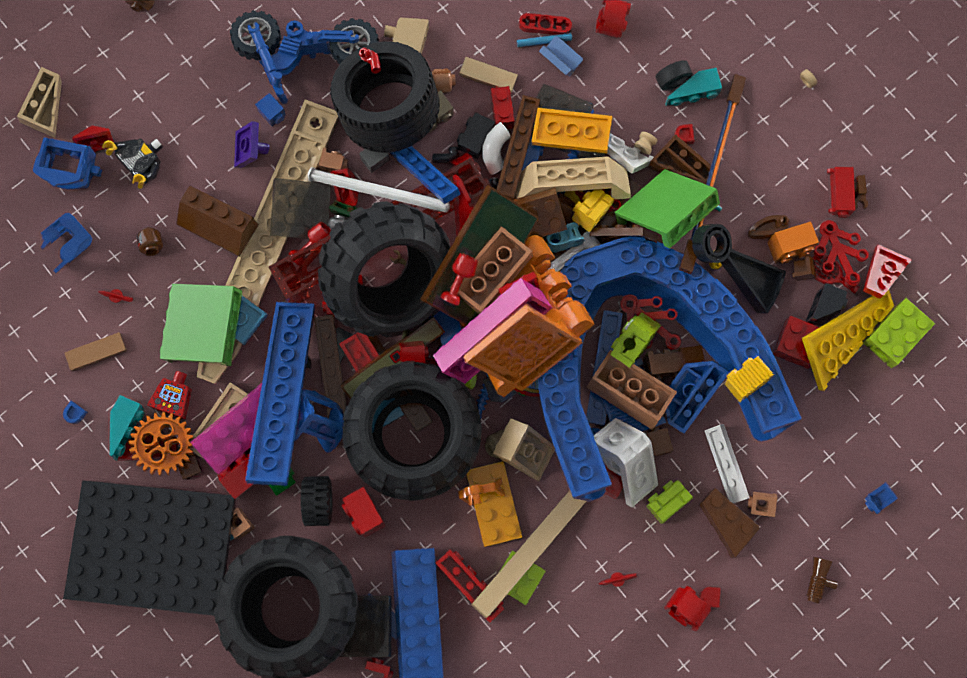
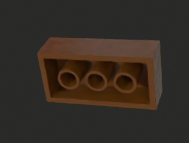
M555 187L513 200L540 218L530 236L538 235L544 237L567 230ZM502 203L484 208L482 211V219L486 231L493 236L502 226L517 238L528 221Z

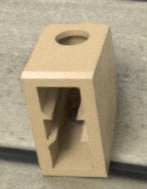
M399 18L396 27L386 25L384 36L393 38V42L409 45L422 54L429 29V20Z

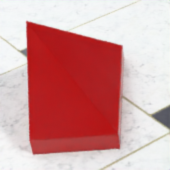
M93 125L72 137L74 143L90 146L94 152L109 149L102 148L105 141L109 140L114 143L110 129Z
M349 168L330 171L332 174L357 179ZM334 186L337 201L350 206L357 205L358 191Z

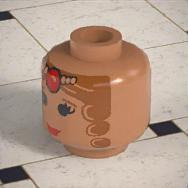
M434 69L432 71L438 92H450L452 86L456 85L455 74L451 75L449 69Z

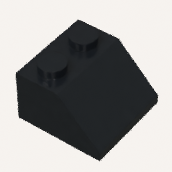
M825 283L816 292L806 322L814 325L839 313L841 309L846 307L848 302L846 295L848 292Z

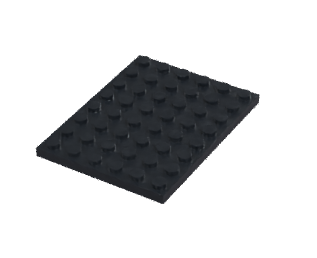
M82 480L63 599L215 616L214 608H217L218 599L217 589L226 573L236 499L231 495Z

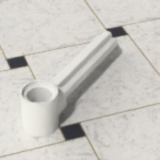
M587 231L581 235V237H584V243L570 248L552 261L550 269L560 271L572 256L583 250L601 245L597 238L590 236V232Z

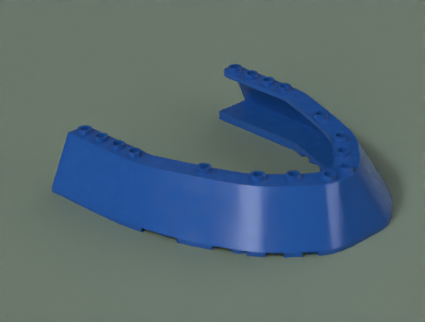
M632 236L583 250L572 256L565 263L560 272L566 275L572 285L567 290L568 295L565 298L571 297L573 301L575 300L583 304L592 320H594L602 304L611 297L632 294L638 299H649L654 296H661L663 304L658 309L667 311L669 308H675L678 312L675 320L702 345L716 363L729 372L734 369L740 370L743 368L742 364L750 357L755 359L759 356L774 375L770 381L743 401L738 402L752 436L757 441L763 442L773 439L802 419L777 361L758 326H755L732 293L696 262L691 274L680 271L679 268L683 254L665 247L663 243H655L645 240L643 237ZM655 298L654 304L659 305L660 300ZM674 311L668 312L671 317L675 316ZM587 331L580 336L582 342H584ZM582 343L539 377L538 386L545 422L572 497L590 502L603 497L606 488L612 486V483L581 405Z

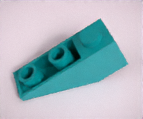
M717 67L698 71L667 97L665 105L674 107L681 105L682 102L689 101L694 103L701 98L713 99L717 97L722 90Z
M119 395L110 411V456L115 461L124 454L125 445L128 439L132 438L130 434L135 433L134 427L143 419L145 410L141 404Z

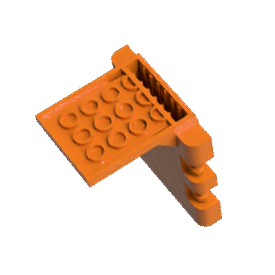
M538 235L530 236L524 245L532 250L533 257L513 281L534 271L538 279L539 290L543 292L552 309L543 315L530 306L525 305L463 356L466 363L488 374L496 392L503 397L515 388L521 391L526 389L582 344L580 336L594 325L583 304L575 300L573 301L571 297L565 298L568 295L567 290L572 285L566 275L555 271V269H550L551 261L555 257L546 241ZM461 298L459 305L453 304L456 311L469 318L475 311Z

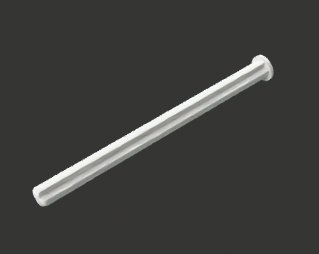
M311 167L308 172L309 182L317 181L442 212H448L450 208L449 202L444 204L437 198L319 171L315 167Z

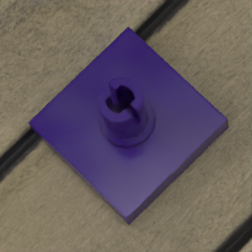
M251 121L235 132L234 167L243 168L257 160L258 153L264 155L269 153V144L258 142V122Z

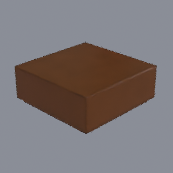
M195 454L188 456L189 462H182L184 468L178 465L183 480L202 473Z

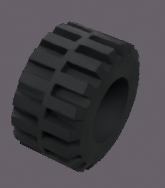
M305 476L301 484L302 522L304 526H329L332 520L333 505L331 480L329 476Z

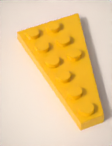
M889 290L881 299L871 296L802 338L820 391H825L828 387L827 383L832 378L835 379L839 374L837 371L843 364L849 362L864 344L862 341L866 336H870L876 324L882 322L893 309L894 304Z

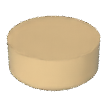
M805 69L800 73V78L807 87L812 88L817 84L815 76L809 70Z

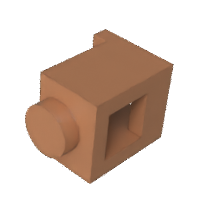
M323 148L319 169L328 173L333 170L345 169L348 167L349 160L345 159L339 152L332 151L328 153L327 148Z
M753 492V497L749 496L748 508H751V514L775 517L777 494ZM765 500L766 503L764 505H759L758 501Z
M236 508L233 513L231 534L235 539L240 540L252 531L255 526L241 508ZM241 519V525L237 526L236 521Z

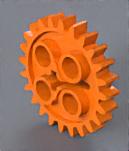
M165 412L162 413L161 417L154 413V419L147 415L146 423L140 420L141 427H134L137 434H130L135 439L129 441V444L134 446L129 449L130 453H136L132 456L133 461L139 460L136 465L138 467L144 465L143 471L146 472L150 469L151 475L158 471L159 476H161L162 472L166 471V474L169 476L171 469L177 473L176 467L179 465L181 468H184L182 462H189L190 460L187 455H193V451L189 449L193 447L189 441L194 439L193 435H188L191 432V428L184 429L187 426L186 421L180 424L181 418L178 416L174 420L172 413L168 418ZM166 427L172 429L168 435L161 433L162 429ZM148 436L154 438L150 444L143 443V440ZM160 441H163V443H165L164 447H161L159 445ZM174 444L181 446L177 452L170 451V448ZM156 453L163 455L159 461H153L152 457Z

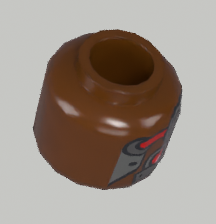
M146 227L136 236L138 249L146 256H155L163 248L161 233L157 229Z

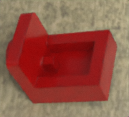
M372 658V661H367L365 669L383 673L384 678H393L394 671H390L391 666L383 664L384 660Z

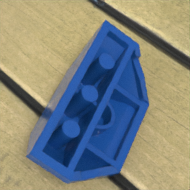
M714 361L685 363L669 385L677 393L666 409L668 424L685 434L730 372Z

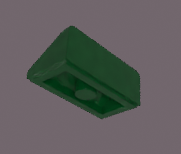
M334 201L329 206L332 214L349 218L351 217L349 213L357 209L339 201Z

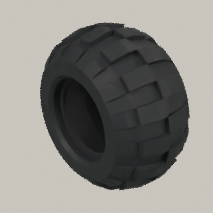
M384 201L375 202L368 209H363L362 207L355 209L349 213L351 217L344 223L338 222L332 228L329 242L323 244L320 251L319 263L321 268L318 269V282L325 303L342 324L350 328L353 327L357 332L374 337V335L379 336L381 334L386 338L402 335L404 330L414 331L423 326V321L429 316L434 317L439 312L438 309L422 301L421 297L450 249L448 236L430 215L407 204L399 203V205L394 206L392 203ZM402 245L407 247L408 258L406 266L395 280L379 287L365 286L358 282L362 268L375 254L392 246ZM448 270L432 296L440 302L443 300L441 298L442 293L445 291L450 292V287L453 284L452 271Z
M405 361L377 370L354 391V395L346 407L343 418L342 437L344 449L355 472L374 490L394 499L424 500L447 492L469 472L480 448L482 425L475 399L463 382L442 373L437 365ZM407 389H411L414 395H410ZM402 391L407 392V396L400 397ZM394 398L395 400L389 403L380 413L375 424V430L372 433V422L377 408L384 400ZM407 403H419L430 407L438 414L444 427V440L440 450L433 458L421 464H405L394 459L386 450L382 439V429L388 415L397 407Z
M286 535L267 540L264 539L251 545L248 550L242 555H238L232 561L224 579H221L217 589V608H214L215 623H218L221 634L220 640L226 651L230 652L239 666L261 678H307L321 672L342 654L355 630L358 597L349 570L334 552L324 545L307 538ZM290 576H299L311 581L315 585L320 599V613L316 626L309 636L297 641H286L273 635L266 627L262 617V602L268 589L278 580Z

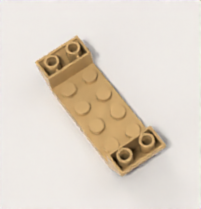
M610 157L531 162L522 170L515 194L517 199L554 187L557 192L610 188L611 197L614 199L631 198L627 169Z

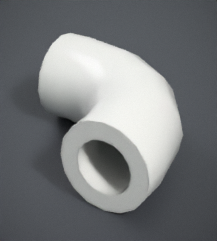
M501 122L487 134L483 144V161L490 175L502 170L504 161L501 157V148L511 138L510 133Z

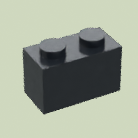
M475 112L473 117L470 116L465 124L467 128L464 133L461 132L456 142L460 151L478 159L483 151L486 136L495 127V122Z

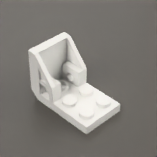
M617 418L594 435L603 462L610 470L622 477L626 504L633 507L658 486L652 442L645 433Z

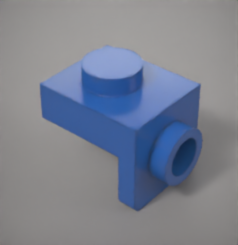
M885 482L865 497V504L871 512L875 511L876 514H879L882 509L893 503L898 497Z

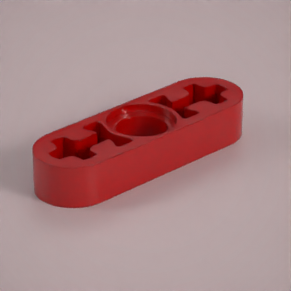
M525 13L519 19V27L524 32L560 35L571 32L572 21L567 17ZM526 19L530 22L529 26L525 25ZM542 21H549L551 26L545 29L541 27L540 23ZM562 23L566 24L565 30L562 29Z

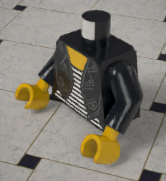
M141 138L114 143L109 140L104 142L102 148H109L106 154L112 155L113 151L116 152L114 153L116 157L133 175L132 183L139 182V189H142L144 184L157 177L161 161L156 153L163 148L157 139L149 145Z

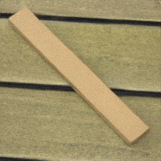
M569 491L471 605L487 618L586 501L574 499L571 491Z

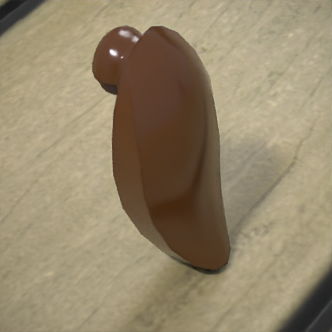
M786 215L767 216L750 228L748 237L751 239L771 238L775 232L788 228L789 218Z

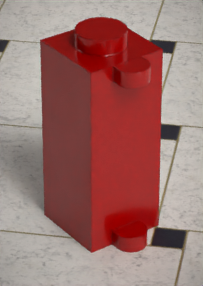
M854 167L827 169V174H830L832 208L828 209V213L838 215L839 218H847L855 211Z

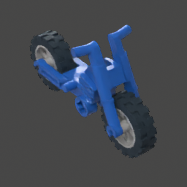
M253 10L250 13H243L241 17L238 16L236 22H233L231 25L232 30L230 29L231 41L235 51H238L241 57L245 56L248 60H260L259 62L263 66L269 82L282 104L288 102L282 88V76L290 74L296 66H299L302 55H309L310 58L314 59L316 53L332 54L333 59L337 60L338 64H341L347 56L359 49V46L363 47L379 42L376 29L371 27L369 22L365 23L362 19L355 20V18H351L349 21H341V24L335 25L334 31L321 30L320 32H308L304 30L301 22L290 21L286 25L287 36H284L281 41L280 29L276 19H273L269 13L268 15L265 14L264 11L256 12V10ZM266 29L269 31V34H262ZM363 38H366L368 42H360V41H361Z

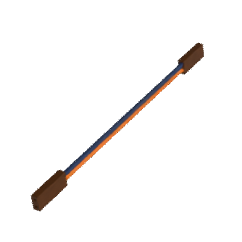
M738 74L733 76L726 101L728 108L706 185L711 187L714 186L735 106H738L746 81L745 77ZM704 219L694 227L691 239H688L679 270L688 274L693 272L697 258L693 251L692 239L695 231L703 225Z

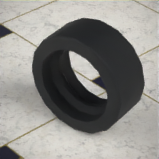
M681 60L661 69L655 78L661 90L667 91L683 85L693 76V72L688 62Z

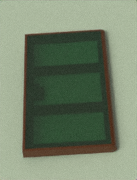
M487 185L422 295L421 300L467 326L479 313L461 298L459 305L452 304L441 298L443 292H450V287L457 276L452 270V265L458 255L463 253L475 258L501 226L525 244L540 218Z

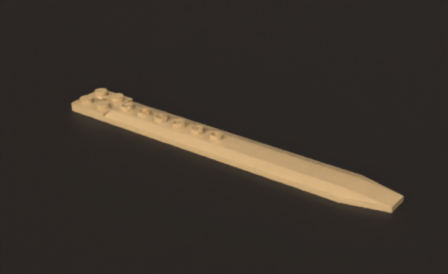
M305 100L254 217L259 225L240 257H237L225 285L240 289L242 296L257 307H259L311 184L308 181V172L311 167L317 169L322 150L327 147L339 119L335 110ZM319 120L320 126L314 128L311 122ZM236 339L232 361L238 355L243 345ZM199 362L197 378L216 384L229 366H223L218 363Z

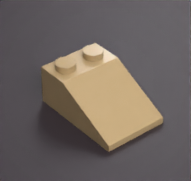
M510 419L493 454L531 478L540 481L555 448L552 443L529 425Z

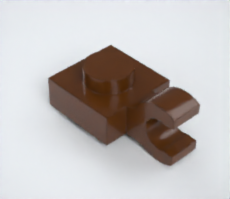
M858 175L854 179L855 210L858 208V202L862 203L863 209L868 207L865 175Z

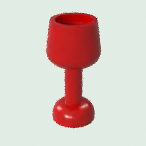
M319 222L308 231L310 241L300 250L294 249L289 252L292 261L298 266H303L306 262L305 255L314 246L322 248L323 244L329 242L331 229L323 222Z
M463 253L458 255L452 265V270L457 276L450 292L445 291L442 293V299L455 305L460 304V297L457 293L464 278L470 279L474 277L479 262L477 259Z

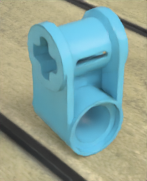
M576 222L567 224V230L547 235V245L552 252L556 253L584 243V237H581L578 230L579 225ZM558 239L560 242L552 243L551 240Z

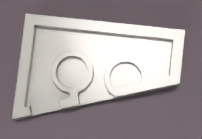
M610 133L607 154L613 160L617 161L632 174L649 166L650 161L654 158L653 156L646 157L640 154V149L626 146L624 140Z

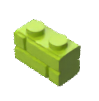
M670 480L662 487L664 491L660 495L656 492L648 499L650 503L646 505L647 508L661 524L693 499L692 495L679 480L674 483Z

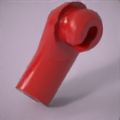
M361 48L359 51L361 59L371 65L373 73H379L381 67L378 54L370 49Z

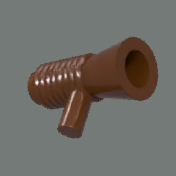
M813 557V575H811L810 586H808L807 591L808 601L819 603L822 600L825 587L837 588V582L826 579L833 563L832 561Z

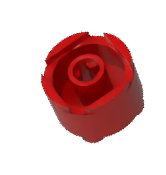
M603 0L602 5H605V7H602L599 11L596 33L621 38L622 32H625L628 21H625V17L630 12L631 4L622 0Z
M678 587L664 609H669L668 614L681 625L686 627L689 624L693 626L691 630L698 631L711 612L710 607L712 604L705 598L700 599L696 596V591L691 587Z

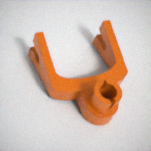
M502 478L497 479L493 483L464 487L458 491L459 499L472 506L482 503L480 494L495 492L500 496H505L504 489L500 488V485H503Z

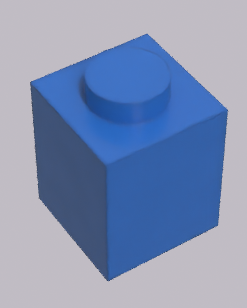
M270 93L255 104L257 111L271 126L281 123L285 118L284 116H286L284 108Z

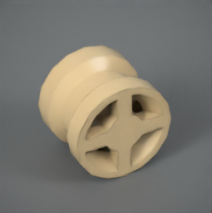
M641 132L640 139L635 142L634 147L640 149V152L649 155L652 152V146L656 145L657 139L650 133Z

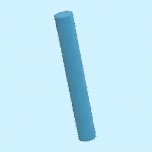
M572 34L517 40V47L548 44L555 36H558L563 41H572Z

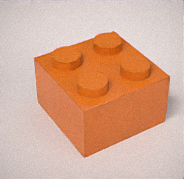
M811 221L775 232L767 242L774 262H781L782 264L792 261V258L796 256L803 258L810 255V252L815 250L814 247L819 243Z

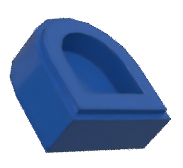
M71 400L63 411V417L68 423L77 424L82 421L88 412Z

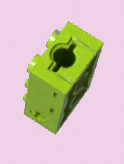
M905 298L898 303L863 343L870 347L869 349L883 362H887L890 368H893L905 358L935 323Z
M641 313L639 316L635 315L622 329L621 332L623 334L616 338L611 348L613 351L610 355L630 368L642 355L661 325L644 313Z

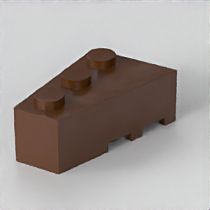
M675 134L650 161L648 168L659 173L666 169L706 184L711 164Z
M702 345L683 347L673 351L666 349L656 354L653 351H649L644 356L643 362L645 372L659 381H664L666 377L674 379L685 363L705 362Z
M716 488L712 489L699 504L731 558H735L761 528Z

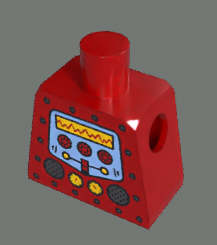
M176 371L172 381L163 378L147 406L167 414L172 413L173 416H179L181 419L186 420L192 392L190 387L184 385L187 374Z

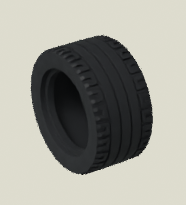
M383 41L357 49L341 62L333 75L330 87L334 108L346 134L355 144L373 152L388 153L411 147L430 132L440 111V99L428 62L413 47L399 42ZM361 48L370 49L378 54L381 67L379 73H373L371 65L361 59L359 56ZM403 83L412 87L408 97L393 109L383 112H370L360 108L364 97L380 85Z

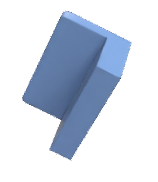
M555 36L547 47L543 46L539 50L543 56L567 76H571L583 61V58L558 36Z

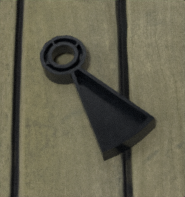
M705 224L699 227L692 239V247L697 259L704 263H721L756 313H768L780 293L786 271L733 250L732 238L725 226L721 224ZM712 236H714L717 241V247L715 251H713L710 246V240Z

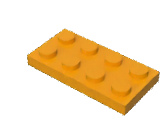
M537 108L532 145L607 154L612 116Z
M504 461L470 469L466 474L469 486L493 483L497 479L502 478L503 485H500V488L505 491V496H500L495 492L480 494L482 503L474 505L484 547L522 538Z

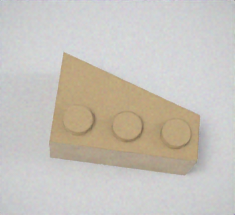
M41 67L17 115L20 123L54 138L56 137L62 84L59 74Z

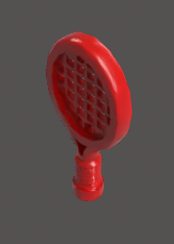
M824 255L821 258L813 256L812 258L816 266L822 267V264H824V261L826 262L829 255ZM834 261V268L836 270H833L834 273H830L832 276H829V274L821 275V272L815 271L819 274L814 278L818 282L830 285L841 283L844 287L848 288L844 284L842 267L838 261ZM857 285V287L848 289L855 294L860 288V286Z

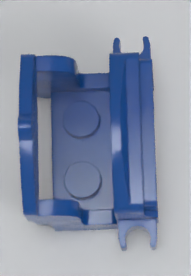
M44 137L40 152L35 159L33 172L53 187L72 190L88 188L93 176L101 177L102 169L95 166L96 153L90 146ZM63 154H68L72 158L80 159L77 172L52 169L55 155L63 156Z
M70 213L63 214L41 232L43 243L40 248L42 250L51 245L65 232H69L73 237L61 247L60 257L63 262L53 270L55 273L68 265L92 243L91 235Z
M303 389L294 441L303 432L315 436L324 451L330 453L343 438L344 414L340 406L314 390ZM309 400L332 408L329 419L314 414V408Z

